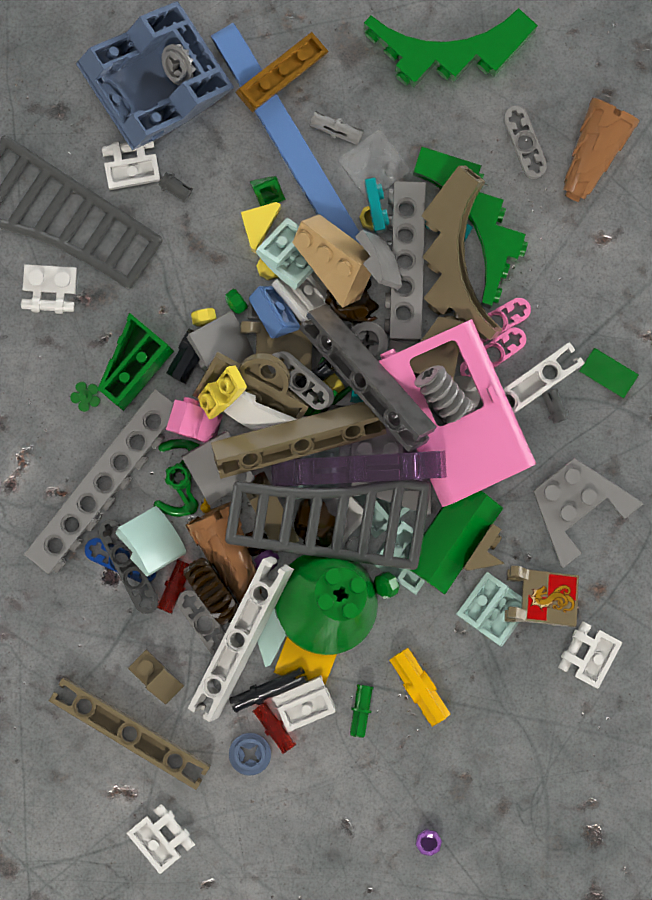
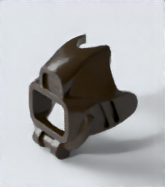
M370 279L361 299L343 308L341 305H337V300L327 288L326 293L328 295L325 297V303L330 305L331 309L342 321L361 323L372 322L378 319L376 316H370L379 308V305L368 294V289L372 285Z
M303 499L299 503L294 521L295 532L304 540L303 544H305L309 520L310 499ZM322 501L317 531L319 540L316 539L315 546L328 547L332 543L336 516H333L328 511L324 501Z

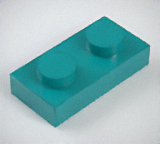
M375 178L365 179L364 185L374 234L385 233V226L389 225L387 210L381 209L380 200L384 199L382 184H376Z

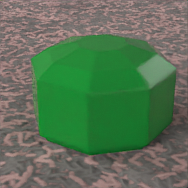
M233 288L225 294L226 303L234 313L240 315L248 309L247 303L236 289Z
M388 571L375 576L373 584L377 594L382 598H391L398 594L399 583L393 574Z

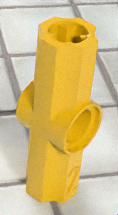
M408 648L389 659L404 682V688L413 702L418 704L432 727L451 715L436 692L437 688L426 671L421 669L418 661Z

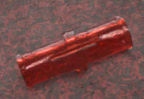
M179 559L176 560L169 581H165L164 585L166 588L157 608L171 614L173 613L180 592L185 590L183 587L186 581L184 569L189 566L188 563Z
M266 701L252 711L266 729L265 734L271 736L282 751V754L296 745L282 726L284 724L283 721L277 719Z

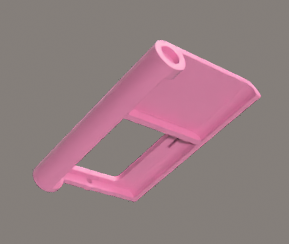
M472 319L396 353L393 348L380 354L381 360H379V363L437 426L434 432L428 434V442L416 448L442 507L466 498L536 464ZM452 340L456 342L483 402V406L455 422L438 426L424 395L420 392L421 388H417L414 384L416 377L410 366V360Z

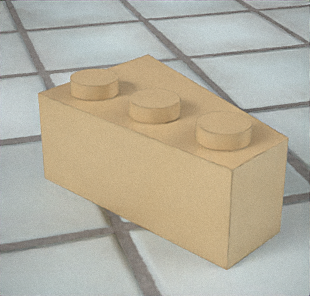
M320 214L301 221L292 242L342 308L360 300L371 276V273L363 264L370 255L360 243Z

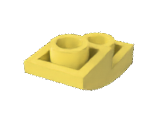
M236 365L229 366L216 382L208 383L197 398L208 419H213L228 408L246 390L247 386Z

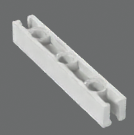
M570 342L503 389L506 396L513 400L512 410L514 414L585 364L581 357L579 359L576 357L573 359L575 364L563 370L556 361L565 351L567 353L575 351ZM545 366H551L555 369L556 376L554 379L549 380L543 376L542 370Z
M272 556L262 559L188 707L192 712L201 709L204 711L206 705L203 702L206 697L212 698L213 704L209 713L204 712L202 716L209 722L220 717L294 570L284 564L283 567L278 569L279 575L276 580H269L268 575L272 565L278 561ZM261 587L266 588L268 592L267 599L261 597ZM238 633H241L243 635L245 640L244 645L238 643ZM215 679L221 683L220 691L214 686Z

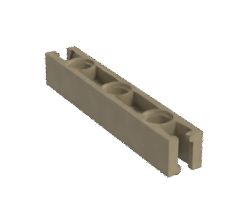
M363 401L211 442L214 453V461L220 479L385 435L387 432L385 425Z
M66 677L61 679L58 685L62 688L68 687L77 694V697L71 705L59 699V695L54 692L49 702L197 790L202 779L193 780L183 772V769L190 762L202 768L201 774L205 776L211 767L210 764ZM81 699H88L91 702L92 709L89 713H83L79 710L78 704ZM132 726L136 729L137 737L135 740L130 741L124 737L123 731L125 727ZM171 754H179L182 757L183 763L180 767L174 768L169 764L168 758Z

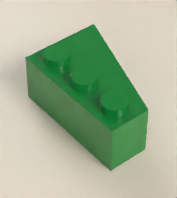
M131 313L128 314L123 333L118 338V345L112 359L108 362L98 386V390L123 411L174 352L167 343Z

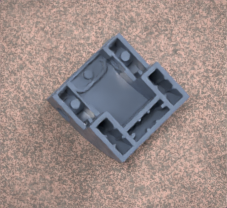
M178 1L140 16L127 32L90 47L79 61L76 62L79 70L132 151L182 126L208 109L234 88ZM173 43L175 45L181 44L183 49L189 50V57L194 59L192 65L196 68L193 72L194 77L182 82L181 85L173 83L167 77L162 66V52L165 47Z

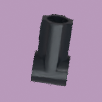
M190 328L184 335L178 347L179 351L166 374L185 385L200 361L197 353L186 338L188 334L194 332Z

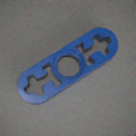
M93 538L89 540L85 545L87 558L117 572L110 556L108 564L104 562L107 557L100 554L96 558L92 556L93 551L90 550L91 545L96 546L98 542L102 544L101 549L106 551L101 539ZM109 544L111 548L115 546L114 544ZM123 548L117 549L115 556L119 553H124L129 560V551ZM132 571V575L128 574L127 576L139 583L142 581L140 578L141 574L138 571ZM157 571L150 577L148 576L150 582L155 579Z

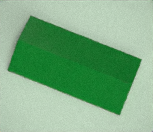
M482 491L442 507L423 534L418 568L410 571L445 595L474 553L477 545L489 530L490 525L494 523L503 510V507Z

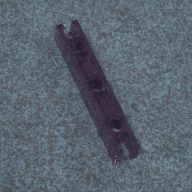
M445 451L292 459L271 465L272 486L447 477Z

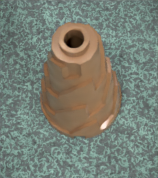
M597 98L591 99L580 129V137L572 154L573 159L564 181L563 189L567 191L566 197L578 203L581 198L586 199L587 195L595 188L602 174L607 172L618 151L623 149L632 132L640 122L638 118L617 109L607 102Z
M228 502L211 509L200 518L199 516L195 517L185 526L196 545L200 546L210 565L215 567L225 586L229 587L240 604L257 570L248 547L230 545L225 541L231 503ZM239 517L236 535L245 536L241 528L242 522Z

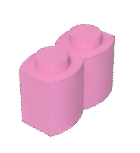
M184 397L183 401L175 399L166 430L205 443L217 436L223 415L219 414L213 419H208L205 411L198 406V400Z

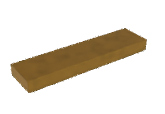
M311 32L241 86L235 93L253 113L323 58L329 51Z

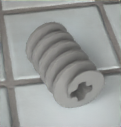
M432 366L424 370L415 379V386L417 388L421 387L420 392L423 395H427L426 399L428 402H433L432 407L435 410H439L438 414L440 417H446V423H452L461 419L469 410L470 399L464 395V392L453 381L451 375L447 373L443 366Z

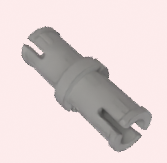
M315 111L310 123V127L329 133L334 139L338 137L357 146L364 132L363 129L343 123V119L338 118L336 120L318 111Z

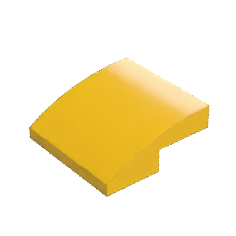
M287 637L273 673L282 676L302 667L305 673L297 676L296 679L307 675L309 681L321 675L324 684H326L337 654L319 655L308 652L298 647Z

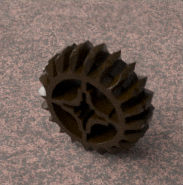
M201 557L198 560H194L184 569L185 578L213 618L221 625L230 623L239 604L205 558Z

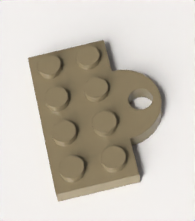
M217 352L192 395L197 398L208 383L216 382L227 367L236 365L247 386L245 391L255 395L257 403L296 419L302 418L309 408V404L296 393L288 390L290 373L287 366L279 358L265 353L253 354L240 364ZM270 365L275 368L276 372L273 374L266 373L262 367Z

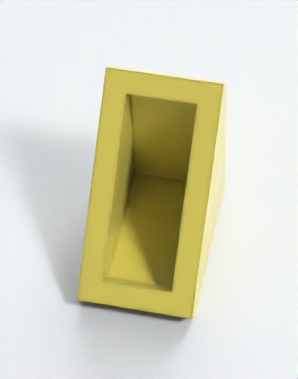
M274 202L241 212L252 252L256 253V249L262 244L281 210V204Z

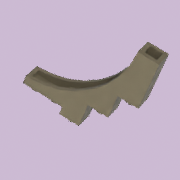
M463 165L457 167L421 215L426 220L425 224L428 228L436 233L441 232L422 257L428 262L426 264L428 268L437 274L442 273L424 299L429 303L428 307L438 315L449 314L454 310L455 317L460 321L466 322L472 319L479 336L484 340L487 338L492 340L497 338L503 329L487 314L476 297L467 272L464 242L470 211L475 198L486 181L469 167Z

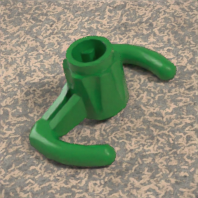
M171 439L161 443L158 449L160 452H166L171 449L182 448L187 449L189 452L200 446V444L187 439ZM182 459L180 463H176L174 466L166 469L165 482L169 487L177 490L185 503L184 506L174 507L160 500H156L153 505L154 507L157 506L162 513L174 517L192 515L196 513L199 506L198 501L191 493L192 475ZM177 473L184 475V480H180V483L174 479ZM186 489V494L188 495L187 497L185 496L182 490Z

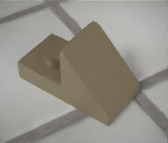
M494 524L490 525L489 530L464 565V570L470 571L504 564V562L487 552L489 548L494 550L502 539L498 535L502 529Z
M147 649L128 668L146 686L145 688L165 705L184 687Z

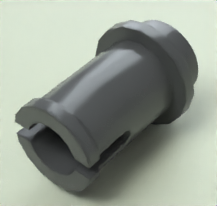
M166 172L158 184L162 187L161 190H167L185 203L193 188H190L174 177V173Z
M558 389L550 390L553 401L550 393H543L542 397L550 413L549 420H552L555 424L568 419L567 413L569 411L565 410Z

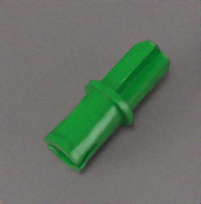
M357 684L354 707H351L353 716L350 735L353 737L364 738L368 715L372 712L369 710L372 690L374 688L372 686Z

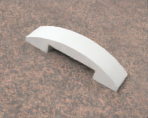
M246 391L224 410L230 417L253 431L296 420L294 417L257 403L256 396Z

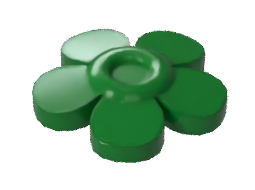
M85 382L76 384L75 388L78 392L72 393L70 399L73 403L80 402L78 405L80 411L86 412L89 410L90 405L97 407L100 404V398L95 396L99 391L96 384H90L88 388Z

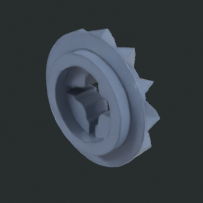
M246 733L238 736L232 742L229 749L231 765L243 775L250 776L261 773L266 769L271 759L269 744L262 736L255 733ZM258 745L255 755L259 762L250 758L242 763L245 752L241 746L250 750Z

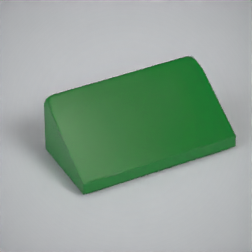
M596 348L592 349L584 362L585 364L579 370L580 373L623 399L639 376V374Z

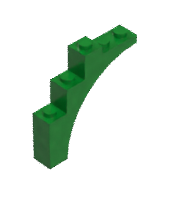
M518 8L505 21L487 32L468 39L448 42L425 41L405 36L386 27L371 15L364 22L363 29L365 30V36L371 42L376 44L378 41L385 48L383 51L393 61L399 60L395 66L396 77L406 86L410 84L412 87H415L434 66L438 67L436 71L445 80L450 78L455 82L474 60L477 61L476 65L486 75L490 73L495 76L535 33L538 25Z
M421 147L413 172V176L433 184L440 190L458 166L466 165L482 179L484 174L479 173L482 165L425 147ZM479 192L468 219L474 226L480 241L485 263V286L481 305L491 308L493 302L497 304L502 293V288H498L501 278L506 279L510 264L506 263V260L516 262L519 256L524 257L528 242L524 241L526 234L496 225L497 222L502 223L506 208L502 207L504 200Z

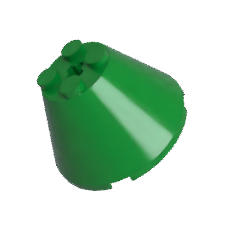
M302 555L288 565L294 570L275 606L276 617L279 619L286 636L298 647L319 655L340 654L361 643L371 631L378 609L377 592L373 580L366 569L359 562Z

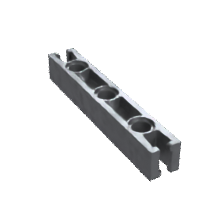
M328 304L309 311L306 317L311 320L304 321L299 328L408 452L426 444L429 440L428 434L434 432L437 428L430 418Z

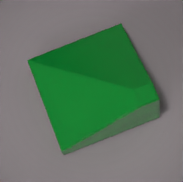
M276 176L250 181L260 206L285 200Z

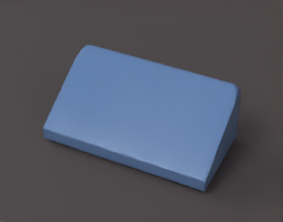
M259 286L251 294L249 301L272 339L299 330L300 325L293 312L272 286Z

